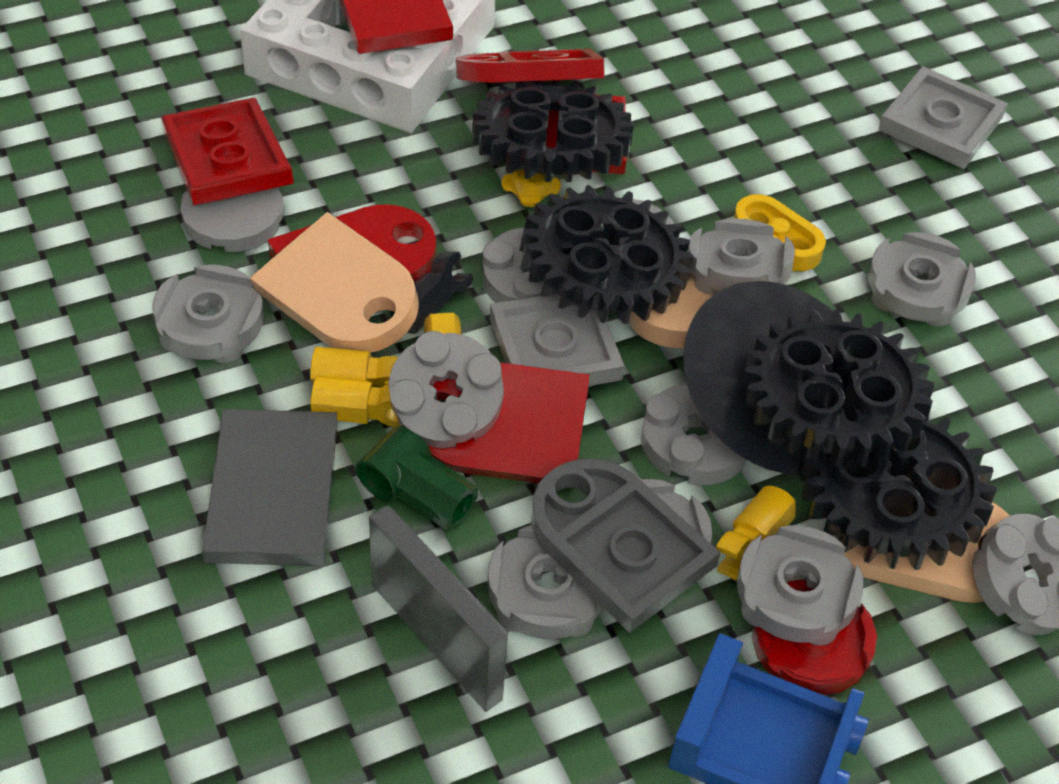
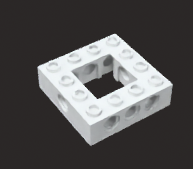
M267 0L240 29L245 75L412 134L455 78V58L473 54L494 27L495 0H443L453 24V40L358 54L350 32L335 27L336 25L341 26L346 20L339 0Z

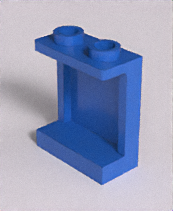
M719 633L675 737L668 768L706 784H848L851 773L840 769L839 766L845 751L853 755L857 754L869 719L858 715L865 692L852 688L847 702L842 703L738 662L743 642Z

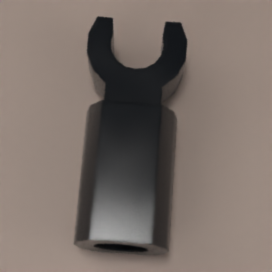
M445 251L439 253L431 265V273H424L414 282L419 307L417 317L407 333H417L424 326V321L430 314L438 313L453 297L451 295L452 292L464 291L472 284L474 278L471 273L452 275L453 265L462 257L460 252ZM388 310L390 315L393 317L395 312Z

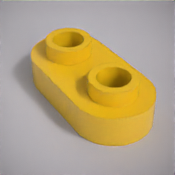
M753 194L739 200L733 219H749L774 227L773 237L785 243L786 235L792 241L795 249L792 271H808L819 265L823 256L826 239L818 227L770 196Z

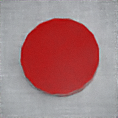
M807 579L787 582L792 589L800 592L814 590L806 585ZM861 603L860 608L858 606L849 625L839 631L836 638L826 645L820 646L810 642L785 640L768 633L761 627L755 626L753 627L751 637L756 657L770 675L825 695L840 693L859 682L873 660L877 633L871 614Z

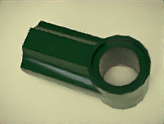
M398 425L394 427L356 463L357 477L372 495L385 502H392L398 498L445 530L459 527L468 517L473 504L478 498V486L433 458L426 442L405 426Z

